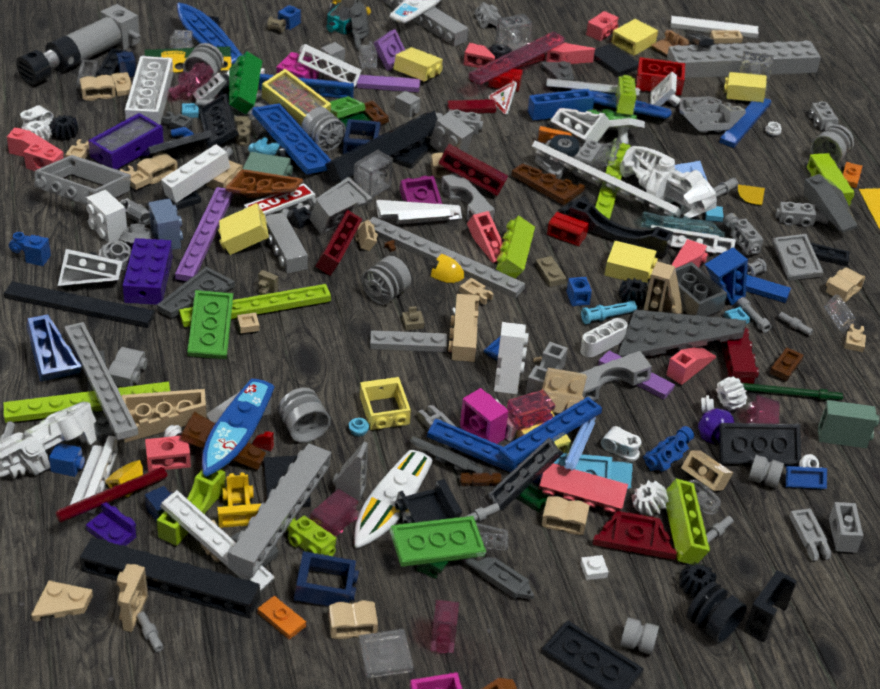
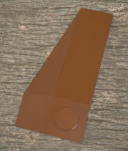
M242 169L225 187V191L246 198H257L294 192L301 185L303 179Z

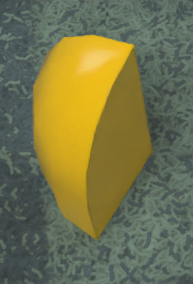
M738 185V192L742 199L752 204L762 205L765 188Z
M442 253L437 258L439 263L436 269L432 268L431 277L446 283L458 282L465 278L464 271L456 260Z
M134 461L119 468L104 481L112 488L143 475L141 461Z

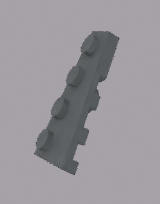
M205 267L158 303L157 311L173 318L180 314L179 309L193 307L195 290L224 293L235 287V281Z

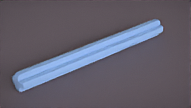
M595 417L581 425L565 459L564 467L566 470H574L594 427Z

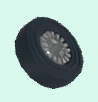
M556 135L550 141V148L574 157L579 151V141L570 135Z

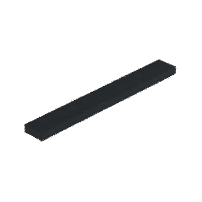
M13 281L4 292V297L7 299L147 328L155 316L154 310Z

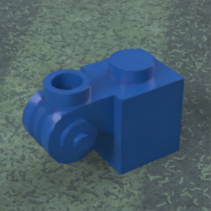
M16 232L9 243V249L12 252L20 253L21 250L24 251L26 263L44 266L51 256L49 238L36 235L26 236L22 232Z

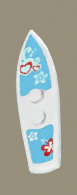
M405 0L389 17L396 22L405 24L431 9L441 0Z

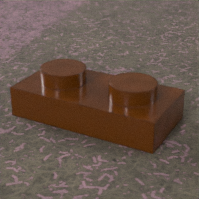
M374 101L364 103L365 110L361 112L370 121L381 122L380 125L389 122V116Z
M786 347L772 366L770 374L788 381L802 362L804 355Z

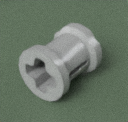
M758 258L753 263H748L747 275L755 277L758 273H765L767 270L765 261Z

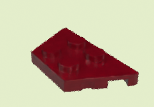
M617 511L612 516V520L608 521L603 526V530L594 536L592 544L675 560L677 554L676 549H672L669 543L670 537L663 529L664 526L660 518Z

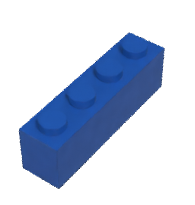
M589 89L529 95L528 113L532 120L552 119L560 108L586 112L593 109L594 96Z

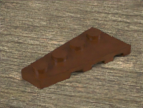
M523 163L514 168L511 176L562 205L578 196L585 189V185L579 184L577 186L571 184V180L565 179L563 181L557 179L554 174H543L542 170Z
M194 411L180 439L204 449L206 440L215 423ZM248 442L233 460L259 470L266 452Z

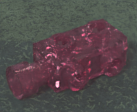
M204 62L196 63L191 71L181 73L179 79H177L179 84L168 89L172 97L176 100L184 92L188 97L193 95L198 88L208 83L213 77L212 73L214 71L209 64L206 66Z

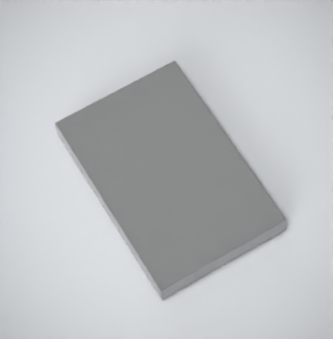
M807 234L773 238V246L788 281L823 276L824 272Z

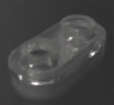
M688 481L695 485L700 510L706 514L717 513L721 504L719 497L701 481Z

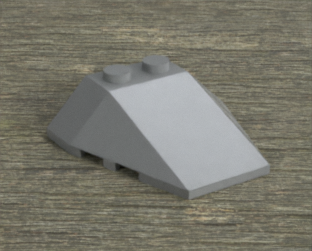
M710 96L680 97V113L700 133H708L709 130H714V132L729 130L746 114V110L740 106H731V103L721 104L722 100Z

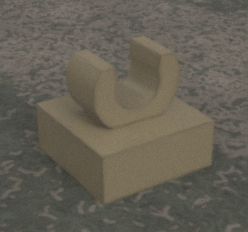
M262 270L258 274V285L260 288L258 292L264 295L268 292L276 293L278 291V276Z
M416 306L409 307V312H402L405 330L424 329L422 313L417 311Z

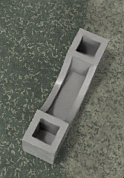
M456 173L442 177L441 191L449 200H460L468 204V221L473 215L489 211L492 220L494 219V207L485 200L484 196L467 179Z
M641 351L628 354L600 366H595L592 369L581 372L587 376L582 396L584 399L589 397L593 401L599 399V389L601 386L613 380L626 381L633 386L650 380L652 366Z

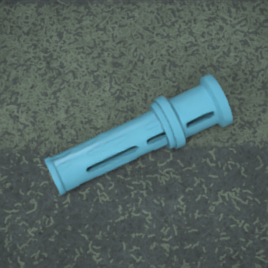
M635 301L611 306L597 305L595 308L590 309L586 307L582 308L581 317L585 324H589L595 320L604 321L607 317L634 313L637 310Z

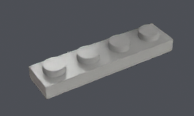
M371 331L370 349L447 352V334Z

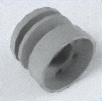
M207 43L199 44L184 61V74L191 82L202 86L219 73L223 67L224 58L215 46Z
M324 107L312 109L307 113L302 122V129L323 151H330L336 148L344 139L346 132L344 123Z
M830 125L812 141L811 153H829L837 165L852 151L854 147L853 135L842 125Z
M387 256L363 273L362 285L367 295L373 301L384 305L409 288L411 285V275L407 266L395 256Z
M310 388L292 390L281 399L278 405L280 417L292 438L297 442L316 440L327 431L330 425V416L315 391Z

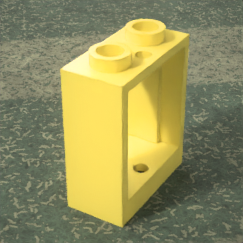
M399 377L360 382V399L370 430L410 424L411 410ZM396 398L399 410L373 413L370 401Z

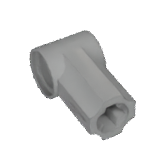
M128 198L120 201L125 207L127 217L145 226L150 224V213L144 206Z

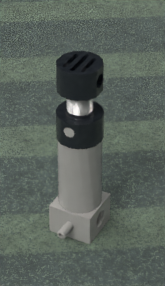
M119 4L113 5L101 11V20L47 43L45 53L33 50L18 57L16 60L18 72L26 83L34 85L49 78L53 68L59 72L66 71L114 46L125 50L140 42L141 35L139 34L138 15Z

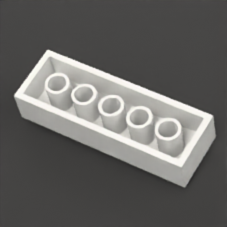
M140 56L125 108L126 120L141 113L154 122L161 124L173 77L172 58Z

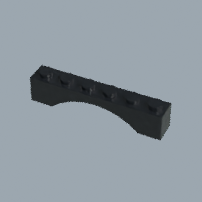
M578 198L570 206L569 216L588 223V231L618 242L655 250L656 256L663 258L670 250L674 233L658 226L649 229H633L619 225L605 217L592 203Z

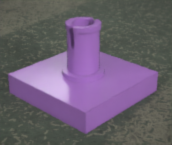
M396 30L389 31L374 42L377 53L376 57L381 58L387 71L394 68L396 54L405 51Z

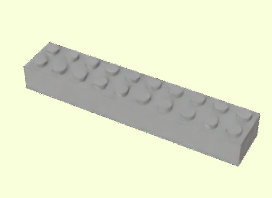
M811 41L669 46L666 61L685 63V78L729 76V72L756 75L817 73L821 56ZM758 57H765V61L758 60Z

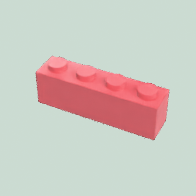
M553 463L542 473L538 489L542 490L543 494L554 496V494L562 495V498L567 501H575L576 499L590 505L589 507L595 508V505L604 507L603 510L606 512L616 513V511H620L623 507L628 484L575 469L566 470L564 466Z

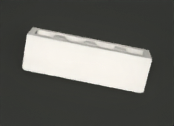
M108 436L105 446L94 445L92 447L70 505L104 490L106 485L104 480L109 477L118 453L117 438L115 436ZM97 508L92 509L87 513H95Z

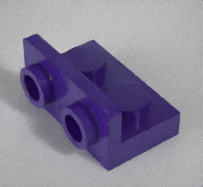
M108 503L101 504L102 513L86 524V531L97 539H103L114 544L126 546L136 538V524L133 519L124 516L115 506H110Z

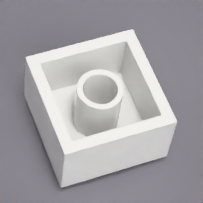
M106 190L87 197L86 209L89 213L88 224L90 228L94 229L107 242L119 240L123 230L127 228L125 207Z

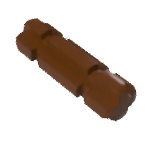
M462 473L460 476L462 486H470V483L472 485H489V483L498 485L501 482L500 473H492V475H489V473H472V475L470 473Z

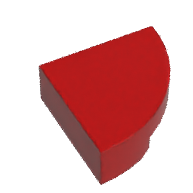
M264 432L257 435L252 445L271 452L274 447V433Z

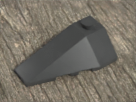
M820 174L805 179L804 196L812 204H815V207L842 233L857 228V223L843 192L832 181Z

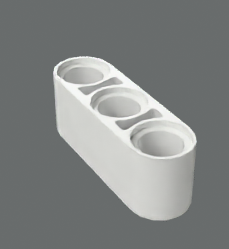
M615 318L586 332L582 337L581 354L585 357H595L622 343L627 331V322L621 318Z

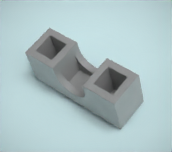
M549 342L543 352L540 366L535 365L528 377L527 395L540 398L547 368L563 369L566 362L567 347Z

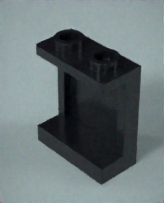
M445 479L438 480L435 488L408 496L403 491H399L394 502L396 511L403 518V524L460 518L462 515V510Z
M777 570L753 603L744 632L764 643L769 636L778 610L773 606H777L784 611L787 610L797 580Z

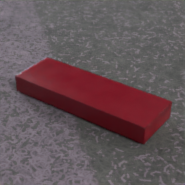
M494 99L449 100L447 102L448 110L474 112L476 114L496 113L497 111Z

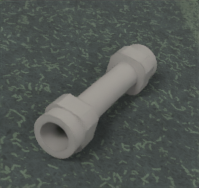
M742 297L736 302V305L757 323V328L760 331L766 333L771 329L770 321L767 318H762L750 306L751 303L747 299Z

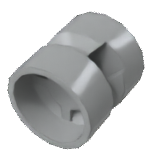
M756 455L748 480L758 483L764 481L765 485L777 488L784 463L775 460L768 462L766 457Z
M628 617L620 646L632 650L638 646L639 651L652 655L659 626L650 623L642 626L640 620Z

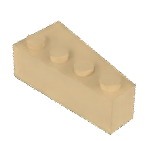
M205 389L122 395L139 434L124 439L125 443L164 432L171 425L186 426L194 411L207 418Z

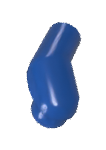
M187 127L171 130L173 138L194 135Z

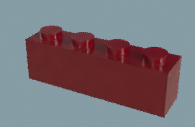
M448 144L438 162L441 166L497 196L508 178V175L451 144Z
M349 210L346 211L315 267L331 276L346 252L362 218Z
M745 328L743 338L721 342L728 377L734 376L740 380V383L754 384L755 378H758L759 369L755 366L756 358L755 354H752V341H749V329Z

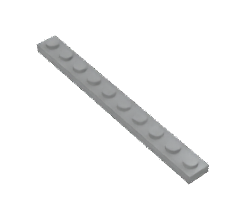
M376 217L369 220L374 225L377 237L386 241L394 240L395 245L437 264L439 263L437 258L441 253L449 256L459 263L464 271V276L473 278L511 297L516 298L525 289L524 282Z
M84 322L64 326L69 342L82 365L117 440L139 435L138 428Z

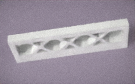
M306 44L301 46L298 63L340 82L354 83V87L356 86L361 69ZM304 54L312 57L313 61L308 63L302 60ZM317 61L325 63L327 68H319ZM331 67L340 70L341 74L334 75ZM346 73L354 76L353 82L347 81Z

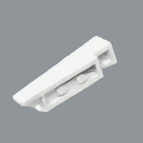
M388 200L376 201L378 218H396V225L462 219L459 205Z
M661 227L674 232L671 247L682 248L687 239L706 245L707 253H723L735 247L736 239Z

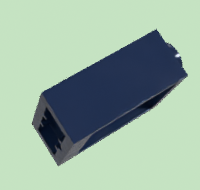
M348 119L343 142V154L370 141L350 138L351 134L374 136L376 138L380 136L381 122Z
M303 551L294 600L325 606L337 602L349 603V601H354L356 587H352V584H357L359 570H355L356 560ZM313 570L347 576L346 588L339 589L306 583L308 571Z

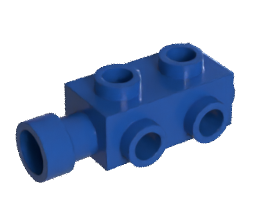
M683 426L676 432L675 436L667 437L665 440L660 441L651 451L646 452L643 457L650 471H665L671 467L670 464L673 461L681 459L683 453L689 449L687 444L694 438L693 431L689 427Z

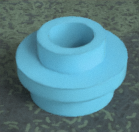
M354 418L349 422V430L354 436H364L369 430V423L363 418Z

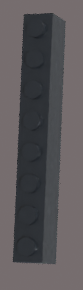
M435 110L426 112L325 163L332 182H342L352 175L353 177L362 174L363 169L369 170L375 167V163H381L382 159L385 162L388 160V156L394 157L400 154V150L412 148L413 143L419 144L425 141V137H432L436 121L438 120Z
M91 537L80 555L82 572L117 581L119 573L124 571L127 564H136L145 567L147 590L248 619L251 618L260 600V584L251 580H244L229 574L215 572L208 568L204 569L193 566L189 563L157 556L147 551H139L103 539Z

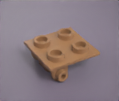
M666 30V37L651 44L653 48L665 55H668L669 46L691 45L688 39L679 36V34L672 30Z

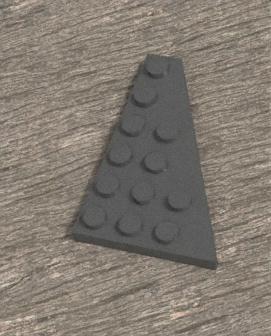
M635 310L618 355L624 357L641 351L644 356H652L666 353V350L673 348L682 350L689 347L707 345V342L714 340L724 342L730 339H740L744 335L746 320Z

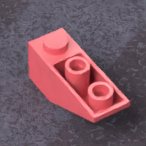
M551 40L546 62L590 63L593 62L595 48Z
M702 347L682 349L670 358L666 375L682 385L713 361L716 356Z

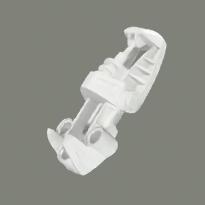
M633 146L626 151L620 164L622 176L627 177L636 174V177L639 178V185L646 189L647 193L668 203L675 201L681 204L684 220L691 219L694 216L716 208V192L698 170L681 173L678 170L675 171V161L673 158L650 148ZM640 162L647 167V170L640 167Z
M81 402L55 412L41 421L40 424L24 431L25 433L18 432L1 440L0 477L11 475L14 479L18 473L23 476L25 471L33 475L50 468L45 450L63 440L68 441L78 437L82 443L87 441L91 445L95 442L94 423L96 419L91 411L90 403Z

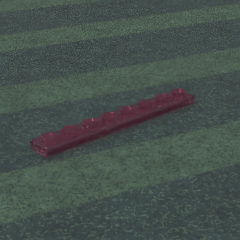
M553 31L469 72V79L479 85L563 44L565 37Z

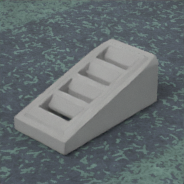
M217 73L198 88L193 95L196 99H214L226 84V81L220 73Z

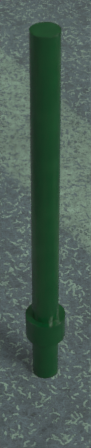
M741 383L744 384L743 387L746 391L812 397L822 401H827V399L843 400V393L829 392L828 389L809 390Z

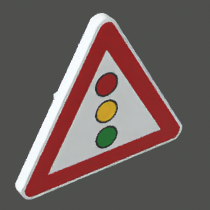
M515 81L489 95V99L495 100L496 106L504 115L508 114L511 102L513 101L517 85Z

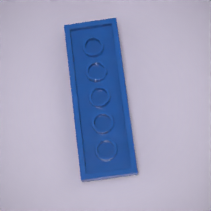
M280 103L252 109V115L278 144L284 148L286 153L305 174L327 170L325 163L331 161V159Z

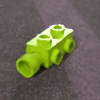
M305 515L297 521L294 518L286 531H289L288 539L292 546H299L305 552L328 556L335 554L337 538Z

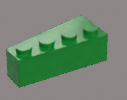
M248 51L240 55L229 68V105L244 114H247L255 106L262 60Z

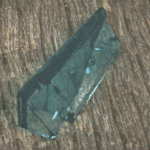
M645 211L641 214V227L651 228V225L717 235L718 237L725 238L724 232L720 231L711 221L661 216Z

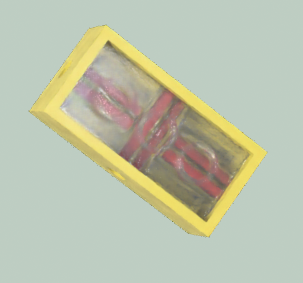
M286 69L262 83V98L270 105L280 103L301 127L303 119L312 109L324 107L331 112V103Z

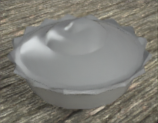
M131 224L129 228L123 230L120 237L121 241L124 240V242L131 243L132 245L135 238L156 239L152 231L145 228L143 224Z
M114 240L103 245L99 250L98 256L122 261L121 270H125L128 267L132 249L123 241Z

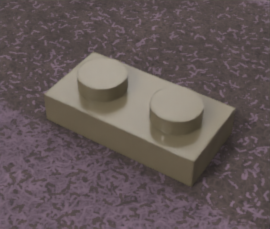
M552 256L536 259L535 266L549 287L566 284L567 278Z

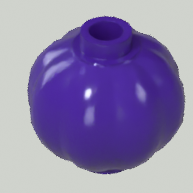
M718 408L705 412L698 423L701 437L709 443L716 444L711 438L713 434L719 442V423H735L731 413Z

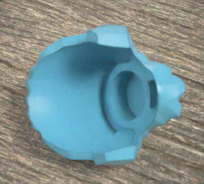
M264 137L262 140L250 144L248 150L250 153L255 152L274 156L277 154L280 145L278 143L267 144L268 139Z

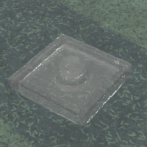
M404 629L359 635V645L367 678L413 672V663Z

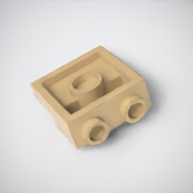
M547 368L538 402L540 409L550 408L553 414L555 412L561 413L583 400L582 394L587 379L586 374Z
M127 564L124 571L119 573L117 579V586H120L118 606L121 609L119 618L122 620L123 630L132 632L138 620L136 616L142 611L148 593L145 567Z

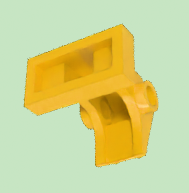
M231 473L229 476H226L227 487L222 488L223 501L228 500V506L218 507L219 528L248 526L250 519L258 514L261 505L250 504V498H254L253 485L249 486L248 475L240 473V475L234 476ZM245 503V505L233 506V504Z

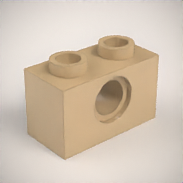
M691 451L681 467L714 491L724 490L733 475L732 471L702 451Z

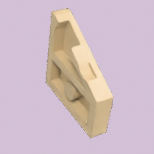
M48 581L31 615L32 621H40V617L49 615L59 618L68 614H83L93 597V591L87 588Z

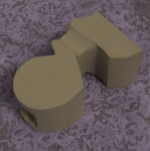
M249 116L235 117L239 135L235 136V143L240 146H246L250 143L252 120Z

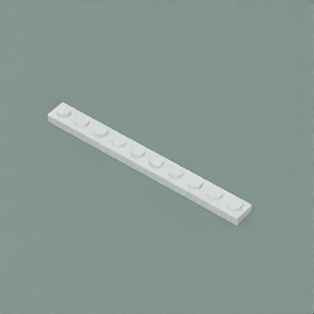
M536 140L532 145L536 149L537 154L543 157L545 155L550 156L549 159L553 162L559 163L560 161L564 163L563 166L570 170L575 168L579 174L585 177L588 174L592 176V180L598 183L603 181L606 183L605 186L610 189H620V193L627 197L632 195L636 201L642 204L645 201L650 204L649 207L657 211L660 208L664 210V214L672 218L674 215L680 217L682 213L678 207Z

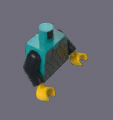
M333 0L326 15L327 30L329 32L336 31L340 34H347L353 31L350 8L340 4L336 5L341 0ZM366 7L368 16L370 15L371 10L369 7Z

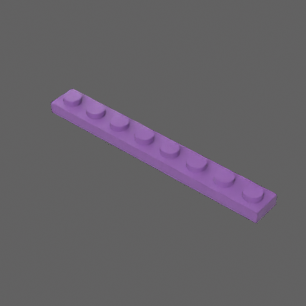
M216 188L177 268L175 279L188 281L198 273L220 226L219 220L223 219L234 194L225 191V188Z

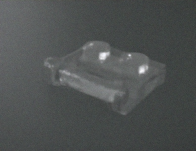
M616 138L610 143L602 144L601 150L592 163H588V165L593 168H599L615 164L617 160L616 155L618 149L621 148L622 141Z

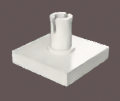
M671 72L651 91L650 104L661 106L664 102L668 101L675 107L680 102V98L674 94L676 93L677 81L675 73Z
M632 118L609 120L611 124L607 129L618 131V143L628 144V130L645 128V122Z

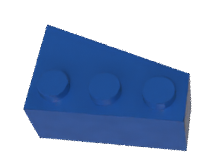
M734 247L724 251L721 255L705 264L711 279L727 292L726 301L731 305L735 304L740 298L746 297L748 259Z
M49 315L28 318L26 326L40 382L80 374L82 365L77 361L72 350L61 337L60 332Z

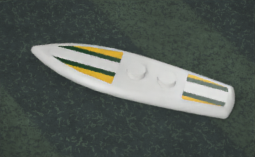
M409 450L379 482L359 512L354 531V546L356 549L381 537L390 530L391 525H394L400 519L401 515L394 506L399 491H403L406 496L417 493L433 462L431 457L416 450Z

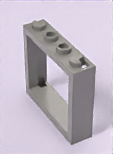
M71 155L35 170L34 187L87 205V197L91 196L90 192L96 194L106 190L116 198L130 191L131 174ZM73 174L103 186L93 189L63 177Z

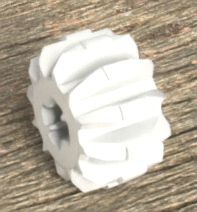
M43 120L29 121V123H25L24 127H22L23 130L31 131L47 142L51 138V129L48 123Z
M734 376L725 378L717 383L716 389L720 403L729 411L743 407L747 399L746 390L743 387L744 384H741L740 380Z
M648 480L645 485L640 483L639 489H634L635 494L631 496L633 506L640 514L652 517L654 513L660 514L661 509H666L665 503L669 502L667 491L657 481L652 483Z

